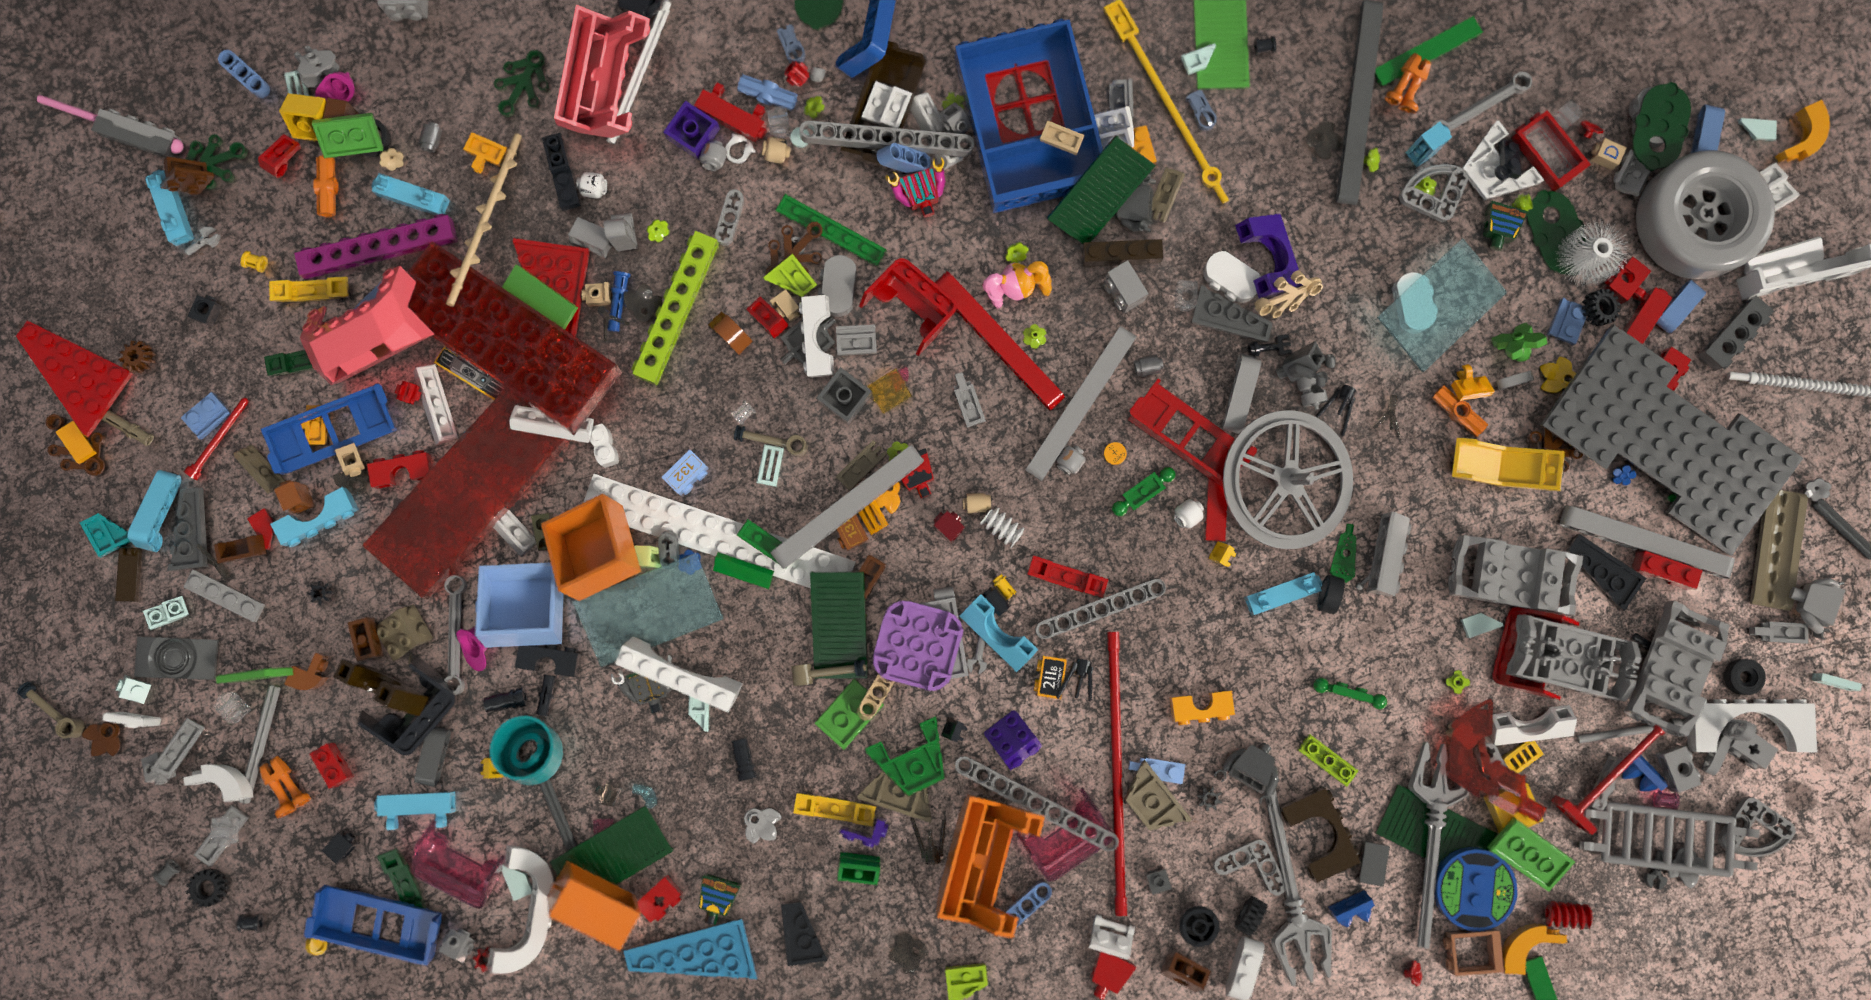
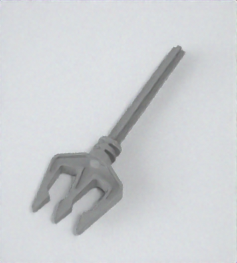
M1423 742L1408 785L1410 791L1424 803H1427V808L1430 809L1429 812H1426V815L1430 817L1425 820L1429 831L1417 946L1423 948H1430L1441 829L1446 826V822L1442 820L1447 817L1443 812L1447 811L1448 806L1456 804L1469 795L1462 746L1457 747L1453 760L1458 766L1456 787L1448 789L1445 765L1448 757L1445 744L1440 745L1437 753V766L1431 785L1429 787L1423 785L1424 763L1430 759L1428 742Z
M1275 790L1274 795L1270 797L1272 803L1267 809L1287 897L1283 903L1285 906H1289L1285 912L1290 913V915L1287 917L1288 922H1285L1271 938V944L1291 986H1296V970L1289 966L1285 943L1294 939L1303 960L1302 968L1309 982H1313L1314 966L1310 961V937L1312 934L1319 935L1324 954L1320 964L1325 976L1330 978L1332 931L1329 926L1309 919L1306 914L1302 913L1306 908L1301 907L1304 899L1298 895ZM1265 798V800H1266V805H1267L1268 802H1269V800H1268V798Z

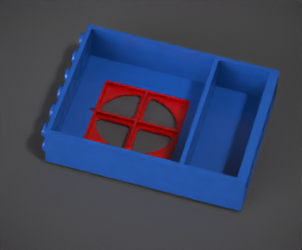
M1058 19L1047 25L1040 23L1030 29L1019 28L1015 32L1008 34L1007 32L997 34L996 37H981L977 41L970 43L969 41L960 42L955 46L954 60L967 112L970 115L972 132L993 213L1064 197L1103 151L1070 19ZM1023 71L1036 73L1047 82L1051 91L1046 94L1028 97L1021 73ZM1013 75L1019 99L1004 104H996L995 92L999 83L1005 76ZM1049 100L1054 102V113L1050 122L1084 135L1077 155L1040 141L1044 129L1039 131L1035 129L1030 105ZM1022 108L1028 132L1026 134L1013 132L1002 123L998 114L1002 111Z

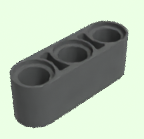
M435 727L424 739L415 773V783L431 787L437 786L450 741V730Z

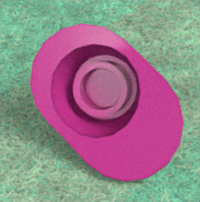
M333 72L328 74L317 87L315 97L325 98L326 102L327 98L349 102L355 92L353 81L349 77L350 73Z
M476 626L468 630L459 629L457 631V639L461 645L466 662L474 670L483 671L486 668L484 652L487 648L475 636Z

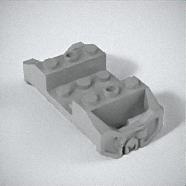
M1467 535L1458 536L1452 552V558L1455 559L1451 561L1452 569H1450V573L1452 575H1449L1448 578L1449 595L1565 616H1575V590L1577 576L1582 567L1583 556L1552 549L1540 550L1506 544V541ZM1478 544L1476 560L1471 562V564H1475L1473 576H1469V579L1473 580L1471 590L1463 586L1462 571L1465 567L1464 558L1468 546ZM1565 558H1568L1569 560L1564 570Z
M1677 601L1665 602L1662 617L1636 682V687L1633 690L1628 706L1624 709V713L1634 720H1642L1641 723H1647L1650 727L1656 724L1665 733L1678 737H1688L1702 712L1706 698L1700 695L1712 663L1721 661L1727 645L1730 625L1691 611ZM1675 618L1687 621L1695 627L1718 632L1716 638L1675 620ZM1654 703L1660 706L1659 709L1671 710L1686 717V720L1682 726L1661 720L1658 716L1648 714L1644 710V704Z
M1517 615L1516 629L1518 635L1514 655L1508 663L1506 674L1538 683H1548L1572 689L1575 692L1615 701H1627L1636 687V681L1631 680V678H1637V675H1634L1636 674L1634 669H1639V666H1635L1634 663L1639 664L1641 661L1637 642L1529 615ZM1615 648L1619 650L1621 658L1614 657ZM1614 661H1621L1618 671L1619 676L1612 673ZM1609 677H1618L1613 688L1607 690Z

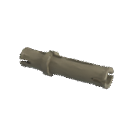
M110 410L102 418L106 423L125 433L128 438H134L145 446H149L154 439L152 434L141 429L138 424H132Z

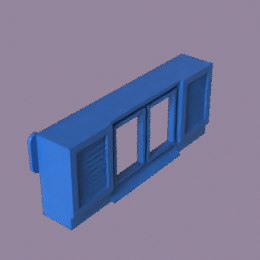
M375 384L261 429L270 451L267 458L274 473L286 475L336 455L335 450L352 443H355L356 447L398 431L387 406L386 395L380 384ZM349 406L360 434L339 442L328 413ZM322 416L333 445L312 452L301 424Z
M324 884L316 892L312 917H308L306 920L304 936L427 966L435 957L442 913L416 907L413 904ZM357 904L377 909L372 936L352 932ZM384 911L405 915L400 943L379 938Z

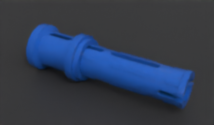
M613 271L615 277L613 287L610 290L613 296L607 330L619 332L624 296L628 294L627 283L631 274Z

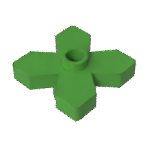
M1525 322L1516 326L1513 334H1499L1493 337L1492 343L1497 349H1505L1506 355L1512 360L1515 359L1522 362L1531 357V348H1540L1546 345L1547 338L1541 332L1533 333L1532 326Z

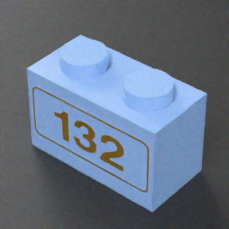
M689 450L662 478L680 496L683 493L686 495L693 489V484L697 480L701 481L708 474L707 470L709 468Z

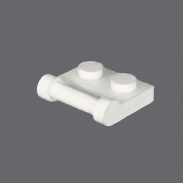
M1096 914L1093 921L1089 948L1128 960L1131 954L1135 926L1131 924L1128 926L1104 919L1101 915ZM1100 926L1125 933L1126 936L1102 930Z

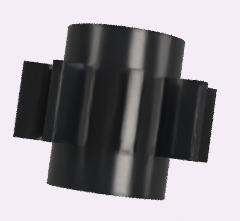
M318 581V585L311 584L312 589L307 593V595H311L313 598L311 603L318 601L320 606H324L325 601L332 602L331 596L335 594L330 589L332 584L327 583L324 585L323 581Z

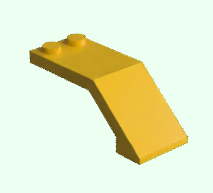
M1457 438L1452 477L1501 487L1561 491L1565 452L1505 447L1481 442L1477 439Z

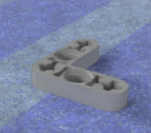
M1730 720L1720 733L1717 742V752L1707 753L1702 765V771L1712 776L1716 775L1723 764L1732 741H1750L1756 733L1757 726L1746 720Z
M1254 839L1216 857L1213 861V869L1221 875L1229 874L1255 862L1270 893L1281 895L1285 891L1282 874L1268 844L1261 839ZM1257 843L1264 846L1261 851L1264 856L1268 854L1269 857L1262 858L1259 852H1254ZM1239 851H1243L1246 854L1245 861L1241 863L1235 859V855ZM1231 855V860L1235 866L1232 867V864L1229 863L1225 865V870L1217 867L1220 865V860L1223 862L1230 861L1228 856ZM1266 861H1270L1273 865V869L1268 873L1262 870V865ZM1273 876L1276 882L1281 883L1278 886V891L1274 888L1271 889L1274 885L1271 878L1267 880L1266 877Z

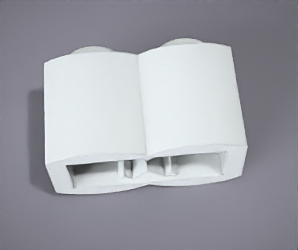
M602 423L593 426L590 442L595 446L594 455L597 462L604 468L618 464L619 456L617 450L612 445L613 438L610 430Z

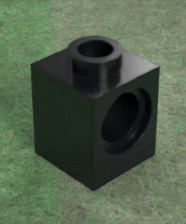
M197 295L187 317L214 327L223 306L216 303L218 299L209 295L201 297ZM209 306L208 311L203 313L204 308Z
M340 831L335 834L321 852L335 864L344 862L359 843L351 832Z

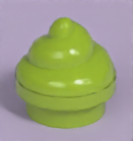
M1529 194L1518 195V198L1511 204L1512 207L1525 211L1533 209Z

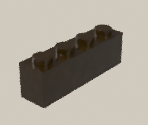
M1162 239L1084 242L1082 246L1083 267L1119 266L1127 260L1131 265L1161 264L1163 260Z

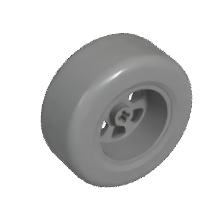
M1718 150L1690 153L1661 170L1644 188L1636 210L1637 232L1648 255L1666 271L1688 279L1719 277L1752 260L1766 245L1772 233L1775 220L1774 199L1766 180L1760 172L1741 157ZM1702 192H1706L1714 197L1711 203L1703 200ZM1688 195L1692 196L1696 202L1692 209L1683 205V200ZM1721 204L1725 215L1719 214L1717 210L1718 205ZM1683 216H1690L1692 220L1691 226L1688 227ZM1717 222L1726 226V231L1721 236L1714 229V225ZM1698 228L1706 230L1707 240L1695 234Z

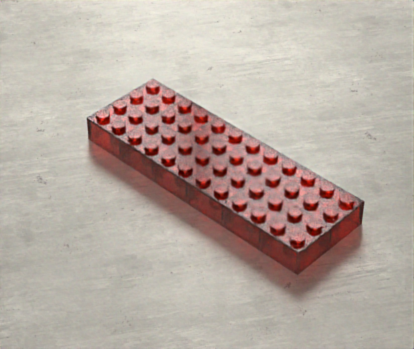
M432 241L407 272L416 281L408 307L434 333L430 338L574 436L621 375V369L616 363L472 267H469L462 285L463 288L460 290L454 306H448L446 302L452 290V283L456 280L450 274V271L460 268L463 261Z
M526 366L362 545L421 598L428 600L495 526L496 522L506 514L571 441L569 439L512 430L509 419L514 406L519 405L585 417Z

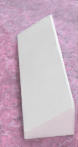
M929 93L914 96L910 110L922 131L946 133L942 127L944 122ZM948 141L940 142L943 147H950ZM935 155L939 164L941 163V157L943 158V169L963 160V157Z
M1819 236L1756 255L1745 264L1743 273L1745 274V272L1753 268L1760 267L1765 278L1824 260L1822 238Z
M436 365L416 367L413 374L416 384L420 386L419 392H422L421 400L435 444L438 445L457 439L458 434Z
M519 405L514 406L509 419L512 430L586 443L590 441L594 423L592 418Z
M486 485L470 495L468 501L520 557H523L536 544L535 537Z

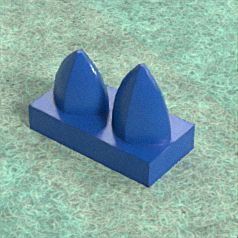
M1641 754L1623 771V779H1633L1645 774L1640 782V791L1649 792L1658 788L1662 791L1668 787L1665 778Z
M1363 890L1328 908L1339 924L1349 927L1355 915L1363 921L1369 922L1372 907L1375 905L1372 898Z

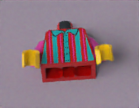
M942 157L939 165L935 164L934 158L932 159V168L901 178L893 171L895 175L893 180H890L888 175L885 176L886 180L891 184L895 198L905 207H911L912 211L921 209L924 218L935 214L932 205L938 203V198L943 194L945 175Z

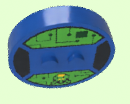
M1466 847L1450 853L1438 865L1434 901L1444 917L1455 925L1470 931H1486L1503 923L1513 911L1518 895L1517 881L1510 866L1496 854L1478 847Z

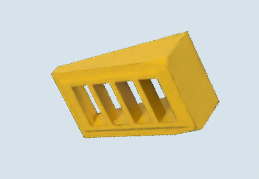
M1535 741L1521 743L1501 757L1507 765L1509 776H1515L1541 757L1543 752ZM1530 744H1531V746L1533 747L1534 751L1536 752L1534 755L1531 753V751H1530L1529 748L1527 747V746H1529ZM1523 749H1524V750L1526 751V753L1528 754V756H1529L1528 759H1527V758L1525 757V755L1523 754V752H1522ZM1517 754H1519V756L1523 760L1522 763H1520V761L1516 757ZM1511 758H1513L1517 766L1514 767L1510 761Z

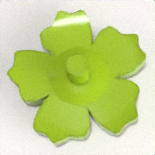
M952 92L948 93L946 100H943L941 105L946 109L955 102L964 110L962 103L965 99L960 95L955 97V94Z
M817 95L806 101L807 105L804 107V114L806 116L808 115L814 119L817 118V112L820 113L824 110L825 105L822 104V97Z

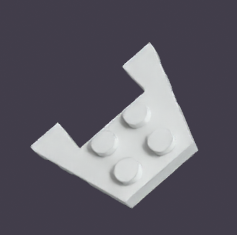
M1499 120L1493 124L1462 167L1469 176L1468 180L1483 200L1538 185L1544 181L1534 166L1517 180L1509 177L1505 181H1501L1495 176L1494 170L1500 166L1499 153L1493 145L1509 134Z

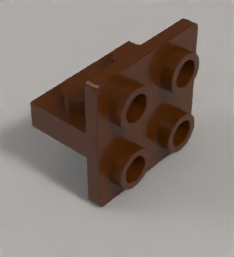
M166 156L164 159L165 179L160 184V187L171 192L181 191L188 192L191 195L200 194L214 178V173L207 172V165L204 162Z

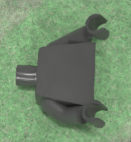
M1155 172L1148 174L1117 211L1119 221L1132 232H1151V229L1148 227H1151V223H1153L1151 221L1153 189L1148 184L1156 183L1155 179H1151Z
M1316 341L1288 355L1282 366L1276 369V373L1280 379L1288 376L1292 382L1303 377L1308 379L1315 378L1316 385L1324 387L1325 383L1328 382V375L1324 371H1317H1319L1323 361H1325V367L1334 368L1336 358L1333 354L1324 355Z
M1261 743L1259 748L1250 745L1247 749L1241 748L1232 752L1223 763L1222 770H1217L1214 774L1216 778L1218 773H1224V778L1221 780V782H1224L1227 779L1226 773L1229 771V776L1261 794L1265 792V795L1259 798V804H1261L1263 798H1268L1267 807L1272 803L1270 797L1274 795L1279 782L1278 768L1274 765L1276 759L1269 754L1272 748L1266 743Z

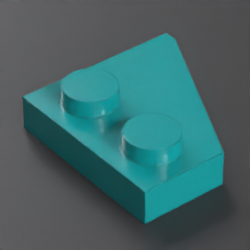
M99 513L80 522L81 527L100 558L119 549V547L131 543L126 530Z

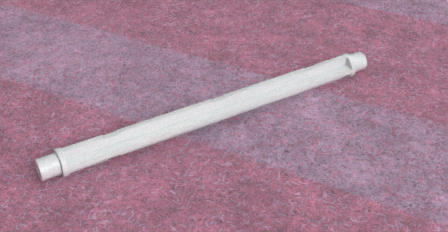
M667 0L663 1V8L656 14L652 28L618 108L617 116L629 112L661 30L670 12L671 2ZM619 136L608 138L607 142L615 144Z

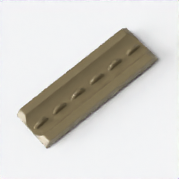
M1780 490L1762 514L1750 604L1791 611L1793 608L1794 599L1789 598V593L1793 587H1796L1808 502L1806 494Z

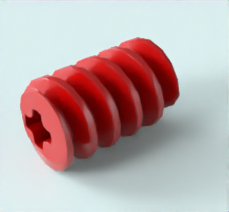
M1550 901L1545 909V921L1548 927L1552 925L1553 921L1555 927H1559L1560 922H1562L1563 928H1567L1569 923L1571 929H1575L1577 924L1580 930L1584 929L1585 924L1588 929L1591 928L1593 915L1588 904L1581 905L1575 903L1573 905L1570 902L1565 904L1564 902Z

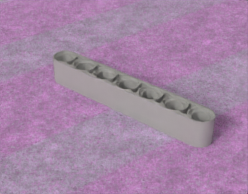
M1153 579L1041 621L1035 627V634L1040 639L1056 636L1157 598L1165 593L1166 585L1160 579ZM1153 583L1160 585L1161 589L1158 594L1151 591ZM1134 590L1141 591V600L1136 601L1133 599L1132 593ZM1115 597L1123 599L1124 604L1121 608L1114 605ZM1099 603L1105 607V612L1102 615L1097 614L1095 611V606ZM1080 610L1084 611L1087 615L1084 622H1080L1076 618V614ZM1059 618L1067 619L1068 626L1065 629L1058 626ZM1043 624L1047 625L1050 630L1046 636L1039 633V627Z

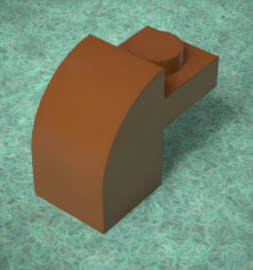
M722 311L708 324L738 355L753 342Z
M315 653L308 669L301 666H292L293 675L287 677L284 685L297 690H314L321 687L329 678L321 675L328 667L329 661L327 660L329 656L323 653Z

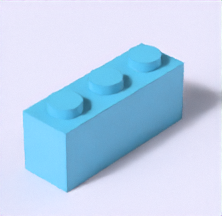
M1438 122L1414 142L1405 152L1416 167H1419L1434 156L1452 138L1450 130L1447 126Z

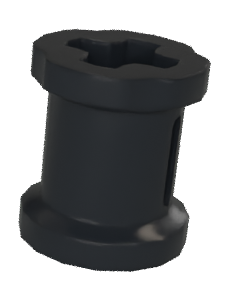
M1275 36L1267 39L1254 38V52L1256 56L1266 52L1276 53L1277 44Z
M257 914L256 916L239 915L237 919V930L239 933L244 931L260 933L263 930L264 917L262 914Z

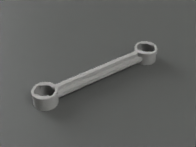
M1518 72L1507 85L1448 120L1435 121L1430 128L1441 122L1451 132L1512 94L1525 93L1532 85L1531 76L1526 72ZM1515 78L1524 79L1526 86L1516 85Z
M452 575L444 583L446 592L450 594L448 676L444 680L448 683L453 677L456 678L460 685L453 692L455 695H459L465 688V682L460 677L461 645L457 639V631L461 629L462 594L467 590V582L461 576ZM458 578L461 580L462 585H460L457 591L453 592L450 589V582Z

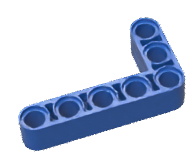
M869 0L862 40L839 55L835 63L836 68L853 78L884 57L896 0Z

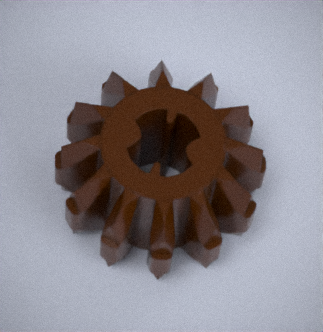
M132 340L130 345L123 344L125 350L119 351L123 355V357L118 359L123 363L122 367L126 370L129 369V372L134 374L136 372L142 374L145 369L151 370L149 364L156 363L151 359L156 355L155 352L151 351L152 346L146 345L141 340L138 342Z

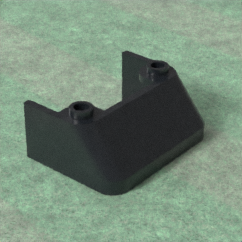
M413 653L409 655L408 667L420 675V684L427 689L423 695L427 696L428 700L421 715L417 716L407 713L401 718L394 713H388L378 721L362 710L359 713L357 722L358 726L400 755L412 754L450 711L456 700L455 693L439 672Z

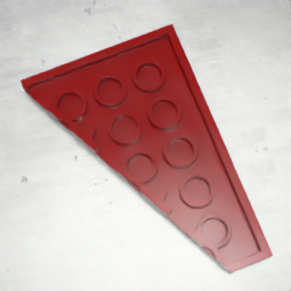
M513 238V244L521 267L578 307L559 340H554L542 331L550 360L552 362L572 365L582 303V289H584L590 250L589 248Z
M27 320L16 335V338L82 434L89 438L133 374L129 370Z

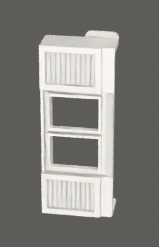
M1871 244L1846 252V255L1824 259L1765 278L1762 268H1753L1745 272L1747 275L1736 280L1741 299L1746 300L1755 295L1759 297L1785 288L1825 279L1829 281L1860 273L1871 268Z

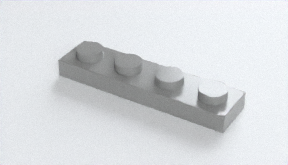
M192 569L183 586L252 622H257L266 605Z

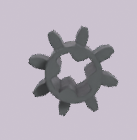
M1210 787L1209 791L1202 788L1203 793L1197 795L1201 800L1198 806L1205 805L1206 812L1209 811L1210 807L1216 811V805L1218 803L1222 804V801L1218 799L1221 792L1213 793L1214 787ZM1207 795L1213 796L1211 804L1205 802Z

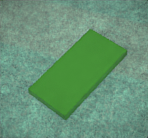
M517 264L496 296L497 299L554 340L560 339L578 309L572 302Z
M1515 817L1511 819L1488 846L1490 851L1548 892L1575 863L1570 856Z

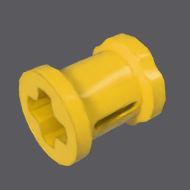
M247 250L241 257V267H250L263 273L267 267L268 258L264 255H254Z

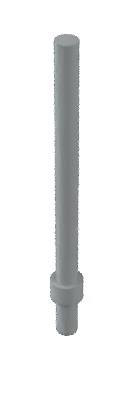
M1670 719L1668 723L1682 726L1686 719ZM1642 725L1578 735L1577 742L1585 743L1650 733L1653 728L1650 725Z

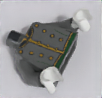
M668 655L667 662L671 663L672 657ZM618 670L620 675L618 678L611 674L612 682L617 684L622 693L633 703H638L639 705L648 703L651 714L663 710L660 699L667 697L672 688L637 673L625 675V678L622 670Z

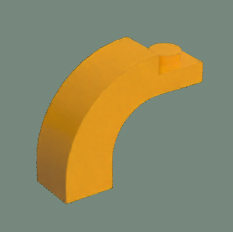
M1823 100L1808 105L1795 113L1802 126L1801 141L1797 145L1776 155L1778 163L1784 160L1791 162L1795 159H1798L1800 162L1817 152L1825 143L1829 133L1830 120Z
M1540 923L1528 924L1516 929L1507 937L1502 946L1503 973L1525 975L1526 957L1532 947L1540 943L1567 944V935L1560 933L1559 929L1547 928V926Z

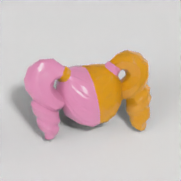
M1035 261L1028 267L1019 263H1011L1004 268L1001 274L989 275L983 282V289L993 306L998 309L1003 305V294L1013 300H1021L1032 294L1035 284H1039L1043 295L1049 296L1052 290V279L1048 266L1042 261Z

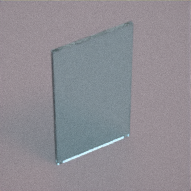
M1462 238L1377 318L1419 369L1424 372L1490 310L1507 291Z
M697 553L608 587L581 601H573V606L579 615L601 667L616 662L622 646L632 637L650 643V647H654L724 619Z

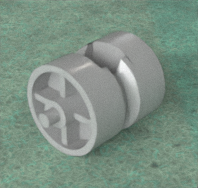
M1303 377L1296 380L1299 391L1303 393L1300 396L1303 407L1312 406L1315 410H1318V405L1328 401L1326 390L1316 385L1315 378L1308 379Z

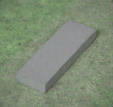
M186 718L151 767V771L170 780L205 727Z
M231 805L194 853V856L207 866H213L248 820L249 816L235 805Z

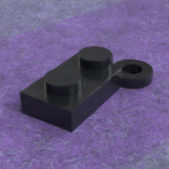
M1503 138L1498 142L1500 166L1495 168L1494 173L1501 181H1505L1509 177L1517 180L1522 176L1519 144Z

